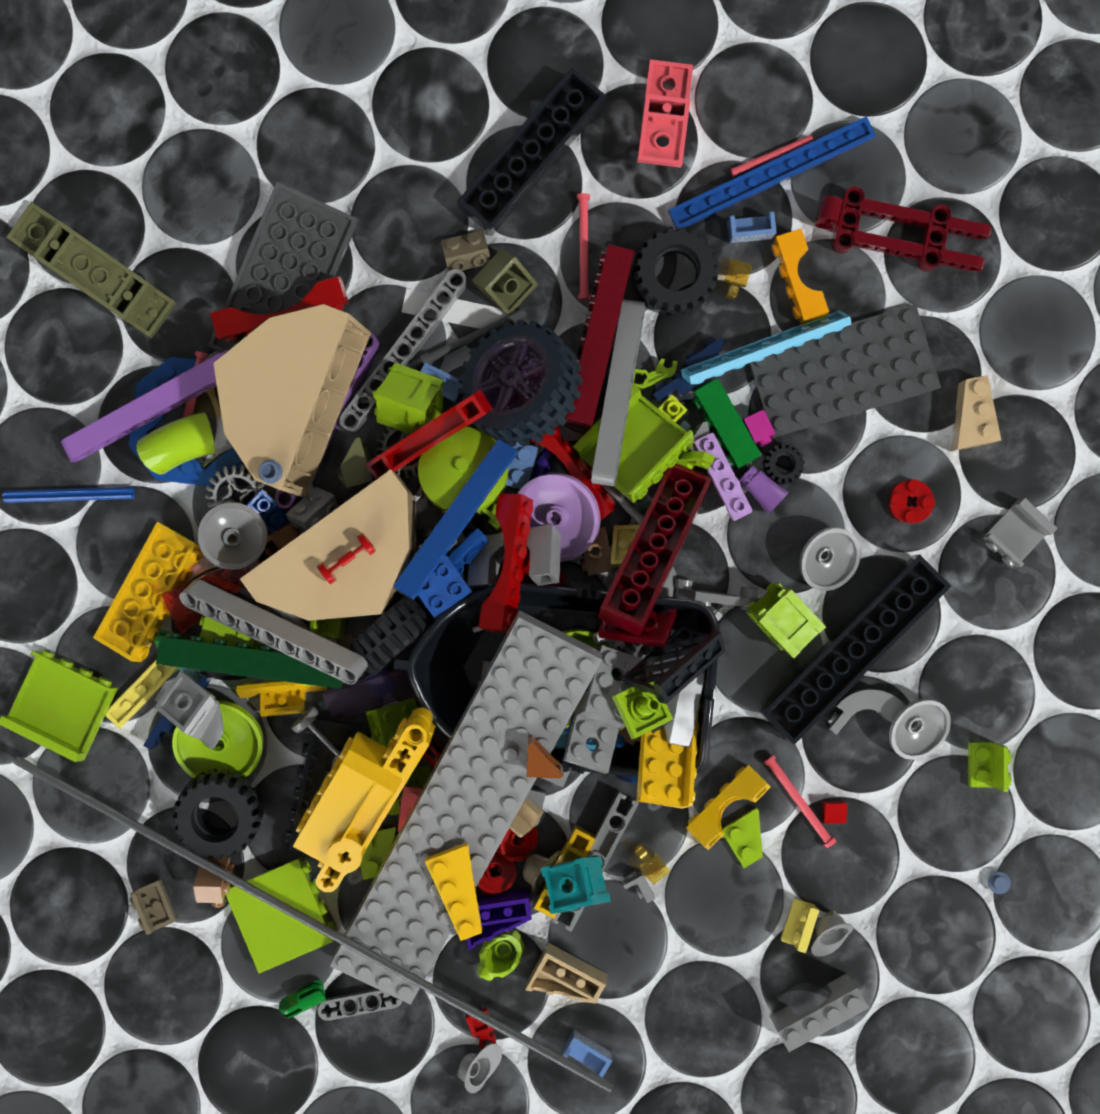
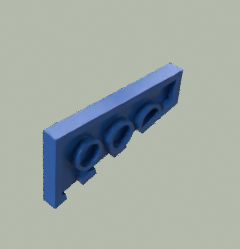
M477 528L466 536L465 541L459 547L454 548L449 553L448 558L460 575L463 574L464 565L472 563L490 541Z

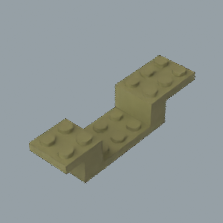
M33 202L29 204L6 237L151 339L177 304L146 280Z

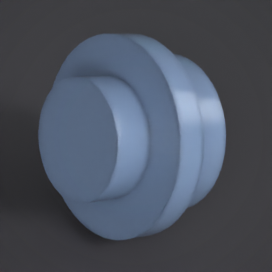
M266 460L259 467V476L266 483H276L282 477L283 469L277 461Z
M996 871L988 878V887L996 894L1006 893L1011 886L1010 878L1004 872Z

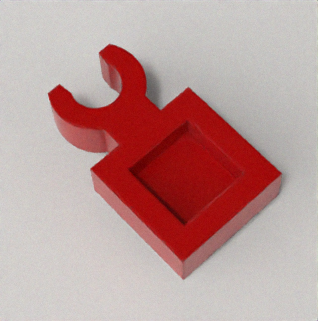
M487 1007L479 1009L484 1013L490 1015ZM466 1014L465 1019L473 1038L480 1036L479 1046L481 1049L485 1047V1040H491L492 1043H496V1036L491 1032L494 1031V1028Z

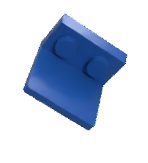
M445 555L417 595L431 615L436 618L472 591Z

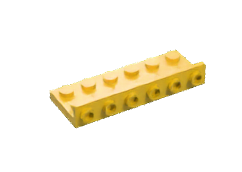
M157 522L93 638L130 661L142 662L148 656L149 648L164 621L169 618L171 608L180 598L182 588L192 577V570L196 563L203 557L199 544L166 525Z
M700 701L690 747L668 744L664 727L654 734L649 731L641 735L637 802L680 809L693 806L695 800L694 779L697 775L695 760L698 753L696 743L699 732L698 712L701 706Z

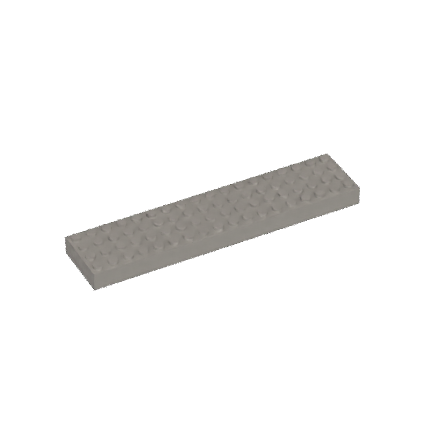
M520 610L518 611L344 933L346 937L425 980L454 928L427 868L425 858L468 842L475 887L478 885L537 779L536 777H527L528 737L532 734L551 754L603 660L600 651ZM338 944L333 954L330 967L410 1005L420 989L341 944Z

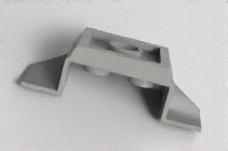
M180 671L177 677L165 681L154 699L158 702L155 708L183 733L200 739L213 750L224 733L219 701H216L215 696L189 674Z

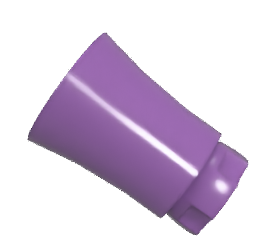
M754 466L739 480L743 486H746L745 489L758 501L767 514L789 493V491L779 486L762 471L759 472Z

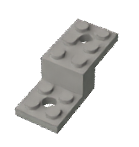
M601 645L598 651L602 653L603 660L590 682L588 691L584 692L576 707L563 761L607 774L618 731L620 728L625 727L612 696L632 687L624 684L622 677L643 659ZM613 669L620 671L621 679L619 681L612 678L611 672ZM588 738L593 739L596 743L594 751H590L586 747Z

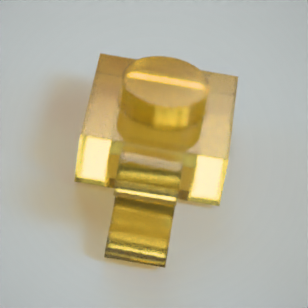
M731 259L725 282L731 283L726 298L735 300L739 287L747 286L752 264Z
M642 844L634 849L638 857L644 862L639 868L653 885L671 872L657 853L650 856Z

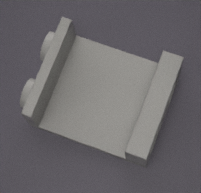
M1026 498L1018 499L982 538L987 541L985 544L990 550L998 552L1003 556L1002 561L1006 565L1015 568L1022 567L1024 565L1022 560L1046 535H1052L1058 528Z

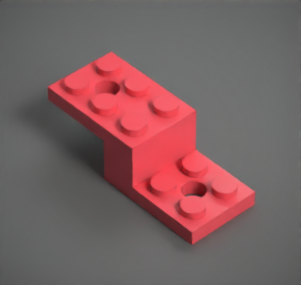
M650 59L637 162L682 168L691 100L689 97L693 65ZM670 80L674 83L675 87L672 90H666L663 87V82ZM666 137L669 144L665 147H660L656 142L657 138Z

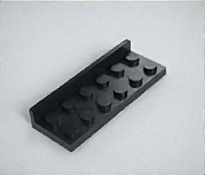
M317 717L312 722L339 751L343 750L349 737L354 738L357 732L361 733L362 729L361 725L318 719ZM308 727L305 731V734L309 735L308 742L303 743L301 756L305 757L304 763L299 765L297 778H301L299 787H295L293 800H296L295 809L291 808L289 822H292L291 831L287 830L285 836V844H288V851L299 853L304 852L293 847L299 835L296 829L304 813L311 805L317 791L321 788L325 777L331 771L332 762L336 756Z

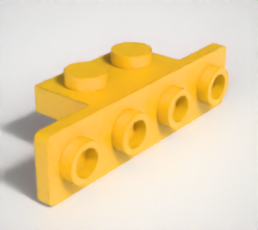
M269 680L261 684L244 683L236 686L235 691L240 698L260 697V715L267 717L304 713L306 711V692L326 691L327 687L306 686L292 682Z

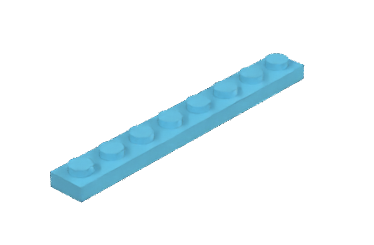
M840 310L681 369L682 377L691 385L700 384L707 378L721 376L731 369H740L747 363L761 361L771 354H780L785 349L801 346L808 340L820 339L824 334L841 331L843 327L851 325L850 316Z

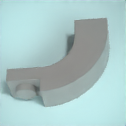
M871 688L856 689L846 693L834 705L839 711H835L830 715L826 728L837 735L856 712L864 709H872L887 721L893 722L896 715L906 704L897 697L881 690Z

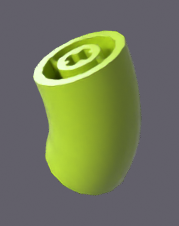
M205 412L170 422L138 440L136 445L137 453L144 465L152 472L163 475L185 462L215 452L212 430Z

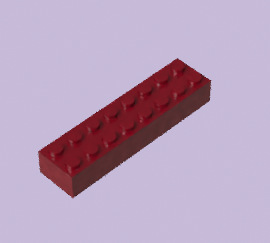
M609 244L607 251L602 250L598 268L602 270V273L597 272L593 290L597 291V293H592L588 311L592 312L591 316H586L583 333H587L586 337L581 336L578 349L581 359H576L582 370L577 373L583 378L582 385L577 387L581 395L579 400L575 399L573 405L576 407L574 412H568L565 416L567 420L566 425L590 430L593 425L632 264L633 250Z
M677 463L671 468L668 467L601 605L598 619L641 637L708 492L712 480L711 477Z

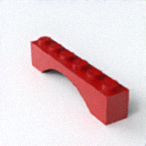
M337 276L316 282L311 291L300 302L277 313L251 314L234 307H229L211 312L210 316L217 339L225 340L228 343L238 340L239 335L246 334L248 336L271 317L323 304L341 311L344 310V305L349 304L343 280Z
M480 389L380 453L365 465L375 480L389 470L396 472L446 438L478 420L493 408Z
M556 426L554 428L556 433L552 436L545 434L542 436L543 441L537 444L554 453L563 462L571 476L580 480L590 489L598 503L600 518L603 520L617 509L614 505L615 501L610 494H605L601 489L602 485L592 484V476L587 471V464L581 458H577L573 452V446L567 440H563L560 436L561 432Z
M523 494L498 495L495 516L504 536V563L495 588L482 604L478 627L490 632L507 633L517 614L521 581L524 576V560L527 555L526 546L530 534V519L533 512V500Z

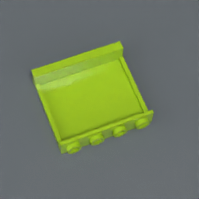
M634 384L630 397L617 480L614 487L632 503H635L637 499H642L648 492V488L653 483L659 482L663 472L668 467H673L677 463L679 456L684 451L687 452L694 443L692 430L688 432L644 398L641 395L640 389ZM601 418L573 446L576 456L581 458L592 469Z
M49 650L32 651L31 654L35 656V659L9 714L1 716L0 725L74 762L84 761L118 688L111 685L112 681L107 678L99 677L98 679L92 676V671L82 667L80 669L74 667V663L70 660L55 658V654Z
M302 855L291 862L246 880L248 883L337 931L334 922H330L327 916L329 911L325 901H321L319 897L320 889L316 885V880L311 878L309 873L311 872L310 864L307 860L303 859ZM234 885L230 886L229 894H225L259 974L334 941Z

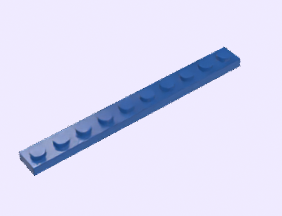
M866 116L669 209V216L676 230H679V227L691 226L874 139L876 134Z

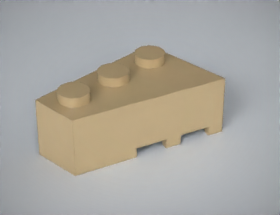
M988 375L966 379L958 383L955 409L956 419L953 426L954 436L951 452L1001 441Z
M548 942L527 980L525 990L547 992V995L558 994L568 996V999L595 1004L606 986L607 974Z

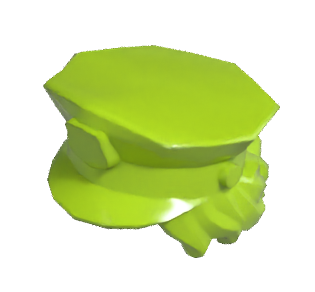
M516 930L504 931L494 936V939L484 941L479 953L481 962L477 965L480 978L491 981L494 977L503 978L517 967L525 945L521 935Z

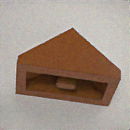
M531 734L528 737L527 777L560 779L564 776L563 766Z

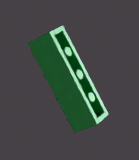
M718 378L694 391L692 401L697 410L701 409L705 415L703 420L708 422L709 429H713L720 447H723L727 454L725 457L731 467L734 466L735 470L761 456L759 449Z

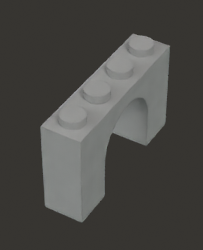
M542 524L539 527L530 528L526 549L530 550L529 577L538 586L559 583L560 532L553 524ZM502 532L486 535L490 542L474 561L469 564L467 585L473 592L494 586L498 582L499 567L504 560L505 553Z
M847 973L828 983L832 994L818 1007L796 1014L787 1006L770 1016L788 1052L869 1008L858 987Z

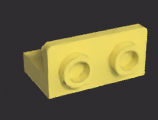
M614 525L610 563L612 568H620L640 525Z
M794 898L781 936L782 942L794 945L797 951L803 953L807 951L819 913V909L815 904Z

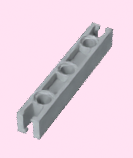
M620 790L617 791L595 833L596 840L587 857L597 855L602 858V873L639 804L636 801L637 799L630 796L631 804L627 811L623 813L617 810L620 799L625 800L627 797ZM620 816L622 818L620 825L613 826L610 824L611 817ZM573 883L569 886L570 892L572 891ZM584 907L571 911L573 912L572 917L564 926L566 930L572 932ZM557 913L555 918H552L553 923L558 924L561 919L559 917L561 913Z

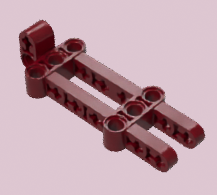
M857 186L850 187L842 198L824 196L819 203L815 221L816 227L834 231L832 248L836 253L844 254L852 247H858L917 260L918 267L924 272H930L938 265L972 272L983 271L985 263L983 257L945 249L947 235L949 233L978 240H988L992 229L988 224L951 217V210L946 205H937L931 212L865 199L864 191ZM848 195L855 196L857 203L850 202ZM935 213L941 214L943 221H938L935 218ZM861 215L924 228L921 244L858 231ZM843 217H850L853 224H846ZM930 234L938 237V243L930 239ZM839 238H846L848 246L841 245ZM926 255L933 258L934 264H929L926 261Z

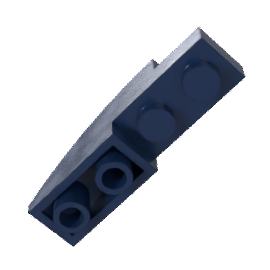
M722 337L718 340L715 338L710 339L704 344L705 348L700 352L694 350L685 357L687 361H685L683 366L686 368L718 356L724 339ZM679 371L672 376L674 379L669 384L663 382L654 389L655 393L652 398L657 404L674 392L679 398H682L697 384L691 385L682 377V372Z

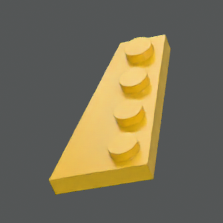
M468 842L426 857L425 863L460 941L481 934L482 924Z

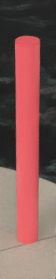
M809 135L730 169V173L734 178L813 142V137Z

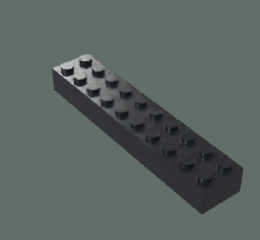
M920 554L913 555L759 712L790 743L795 745L949 590L951 585Z

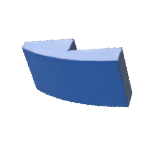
M260 489L246 504V506L252 508L261 516L266 528L271 533L281 529L288 522L286 514L263 489Z

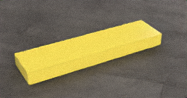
M155 660L109 707L105 716L118 729H121L180 667L158 665Z

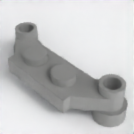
M675 578L676 598L696 600L707 606H711V603H718L720 608L733 609V606H741L740 609L748 610L747 607L753 601L755 602V598H758L759 589L741 587L740 595L694 590L692 589L693 580Z

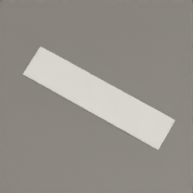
M407 288L402 312L416 315L431 296V293ZM441 295L438 297L439 303H446L449 300V297ZM457 299L442 321L481 329L507 315L497 307ZM432 311L427 312L425 317L435 319L436 313Z

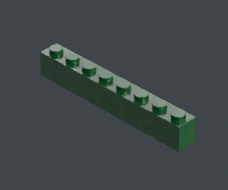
M168 632L166 636H161L159 640L156 664L341 689V680L282 652L272 651L273 648L269 646L259 645V649L250 648L249 643L236 642V646L227 645L226 640L213 639V643L203 642L204 637L190 636L189 640L180 639L181 634Z

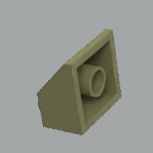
M502 248L472 280L483 294L507 316L538 285L518 259Z
M360 437L355 438L340 466L342 471L339 473L341 484L351 491L365 488L375 481L365 465L371 459L366 443Z

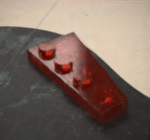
M249 566L236 570L219 568L196 579L234 595L244 587L240 578L249 573L251 569ZM193 580L162 593V597L180 634H183L204 616L184 606L179 597Z

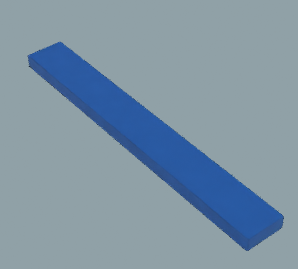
M500 439L497 440L393 585L396 590L412 600L415 599L518 454L517 449Z

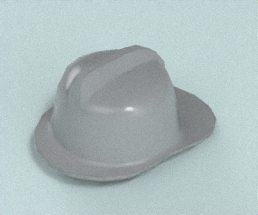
M830 910L816 923L817 938L811 947V953L819 957L833 953L853 931V926L847 924L835 910Z
M491 1043L485 1046L479 1053H469L462 1059L456 1075L464 1082L465 1088L469 1093L478 1092L496 1070L502 1058L501 1046L497 1043Z

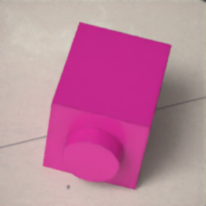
M764 410L743 419V423L756 445L759 444L762 447L772 442L771 438L775 435V431Z

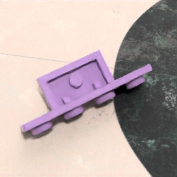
M714 433L694 441L697 451H704L716 456L707 471L732 521L752 513V508L741 488L740 482L736 478Z

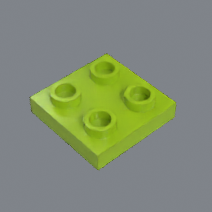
M630 687L612 696L631 739H635L673 720L667 704L660 703L657 695Z

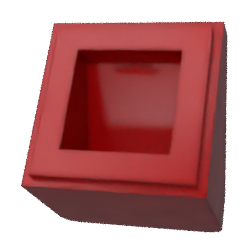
M823 801V824L846 823L847 802Z

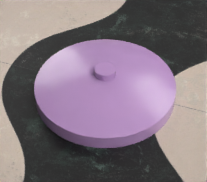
M547 473L535 477L519 491L518 494H523L533 500L530 528L539 527L542 524H553L560 532V562L577 558L593 544L600 528V510L593 493L580 480L563 473Z

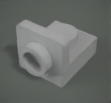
M633 871L624 877L625 880L622 883L625 889L638 884L635 889L640 899L645 897L647 903L655 900L654 893L642 871L638 873Z

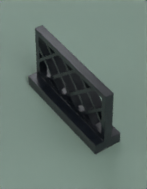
M685 627L679 628L669 637L666 648L657 647L622 677L623 683L657 695L660 703L667 704L726 652L721 632L713 631L708 635ZM683 636L690 637V638H686V639H681V640H679V639H680L681 637H683ZM691 645V647H687V648H683V649H678V647H683V646ZM675 648L674 651L664 653L666 650ZM676 658V660H672V661H668V662H664V661H663V660H667V659ZM660 661L659 664L649 666L651 663ZM661 671V673L648 676V673ZM645 675V677L634 679L636 676Z

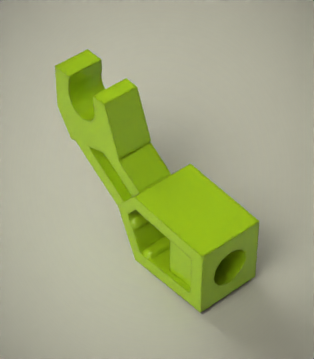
M661 359L655 371L650 373L647 370L635 369L633 384L643 391L652 385L668 378L670 379L676 373L678 361L673 360L672 367L666 368L664 366L665 359ZM635 375L645 376L644 383H634Z
M699 450L692 452L684 451L679 456L677 464L692 469L693 466L709 469L716 456Z

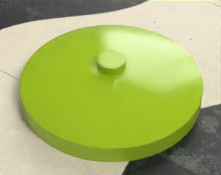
M465 427L421 454L418 476L427 498L438 508L447 511L497 441L480 429ZM508 468L476 512L492 505L498 499V495L502 494L508 480Z
M216 700L219 701L224 733L213 750L200 739L191 737L183 733L179 728H175L172 739L175 758L181 768L194 779L201 772L207 774L209 769L215 768L217 772H220L222 768L229 769L231 774L237 771L242 773L240 777L244 779L257 767L263 752L264 739L257 720L243 707L228 701Z

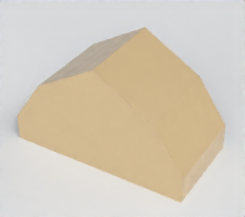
M323 304L271 317L213 363L224 434L256 481L307 498L371 335V332L350 314ZM266 460L277 461L282 466V477L276 483H266L259 476V467Z
M389 470L244 575L240 580L256 602L308 621L384 614L395 605L398 598L397 590L393 585L418 551L416 497L403 479L394 471ZM363 532L375 547L376 552L370 555L365 549L355 555V559L344 567L340 566L332 572L337 581L330 585L318 570L317 565L324 562L331 568L338 562L337 559L350 550L354 551L361 545L357 536Z

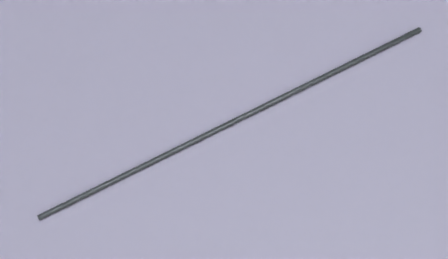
M19 756L14 760L16 766L591 1083L611 1092L614 1085L612 1082Z

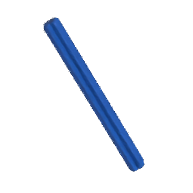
M134 487L3 491V501L17 503L134 499L136 494Z

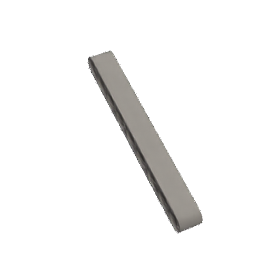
M453 269L446 274L341 414L339 422L346 431L354 433L360 430L377 407L376 399L373 398L372 385L377 381L383 383L388 375L385 372L386 366L394 363L406 366L410 363L467 286L465 274L461 270ZM452 278H462L461 284L457 286L452 285ZM441 294L449 296V300L446 303L438 302V297ZM427 312H435L436 317L432 321L424 319ZM415 329L423 331L422 336L418 339L411 337L412 331ZM403 346L409 347V353L406 356L398 355L399 349ZM362 399H368L370 403L368 408L360 409L359 402ZM350 416L356 418V424L353 427L346 426V420Z
M626 299L622 301L592 470V484L614 487L616 484L645 315V301Z
M193 580L179 596L184 606L347 684H355L368 667L367 661L361 655L202 580Z

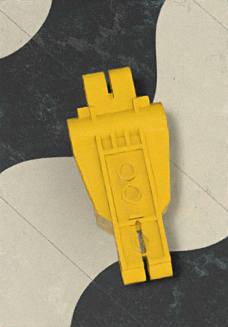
M423 707L416 708L408 719L403 718L397 728L398 731L395 736H392L387 747L360 732H357L354 738L349 737L341 754L335 760L331 771L325 777L321 788L317 791L311 805L304 813L296 829L299 835L293 845L294 848L320 861L318 867L321 869L316 879V885L321 891H335L343 877L360 866L366 848L430 744L435 725L432 724L433 715L428 709Z

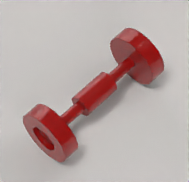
M363 532L357 536L361 545L354 551L350 550L337 559L338 562L331 568L324 562L317 565L318 570L330 585L337 581L332 572L340 566L344 567L356 558L355 555L365 549L370 555L376 552L375 547Z

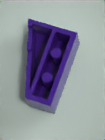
M528 888L502 892L499 895L477 896L482 933L467 938L468 950L475 948L476 945L486 940L494 939V936L504 931L508 932L532 920Z

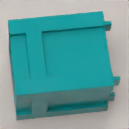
M601 857L580 858L541 868L542 877H545L551 904L549 905L550 914L568 912L586 906L611 902L610 894L606 891L601 868L603 866ZM567 879H569V881L573 883V888L571 889V892L569 890Z

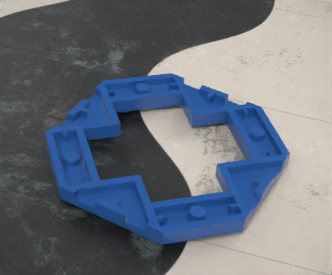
M170 357L136 384L135 399L190 370L195 366L196 360ZM163 415L130 433L129 447L139 459L136 447L138 440L149 434L150 431L166 420ZM231 448L206 469H204L197 458L173 468L164 475L154 473L149 468L147 469L155 480L207 486L213 485L209 481L210 477L218 480L215 475L217 470L223 475L224 466L231 472L233 464L236 465V471H240L241 465L245 466L235 449ZM225 480L224 482H222L218 488L223 486L227 481Z

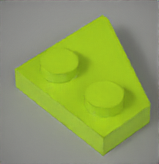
M756 807L722 827L724 837L743 868L763 857L759 810Z
M396 826L379 829L366 848L360 864L363 880L376 876L393 844L397 830Z

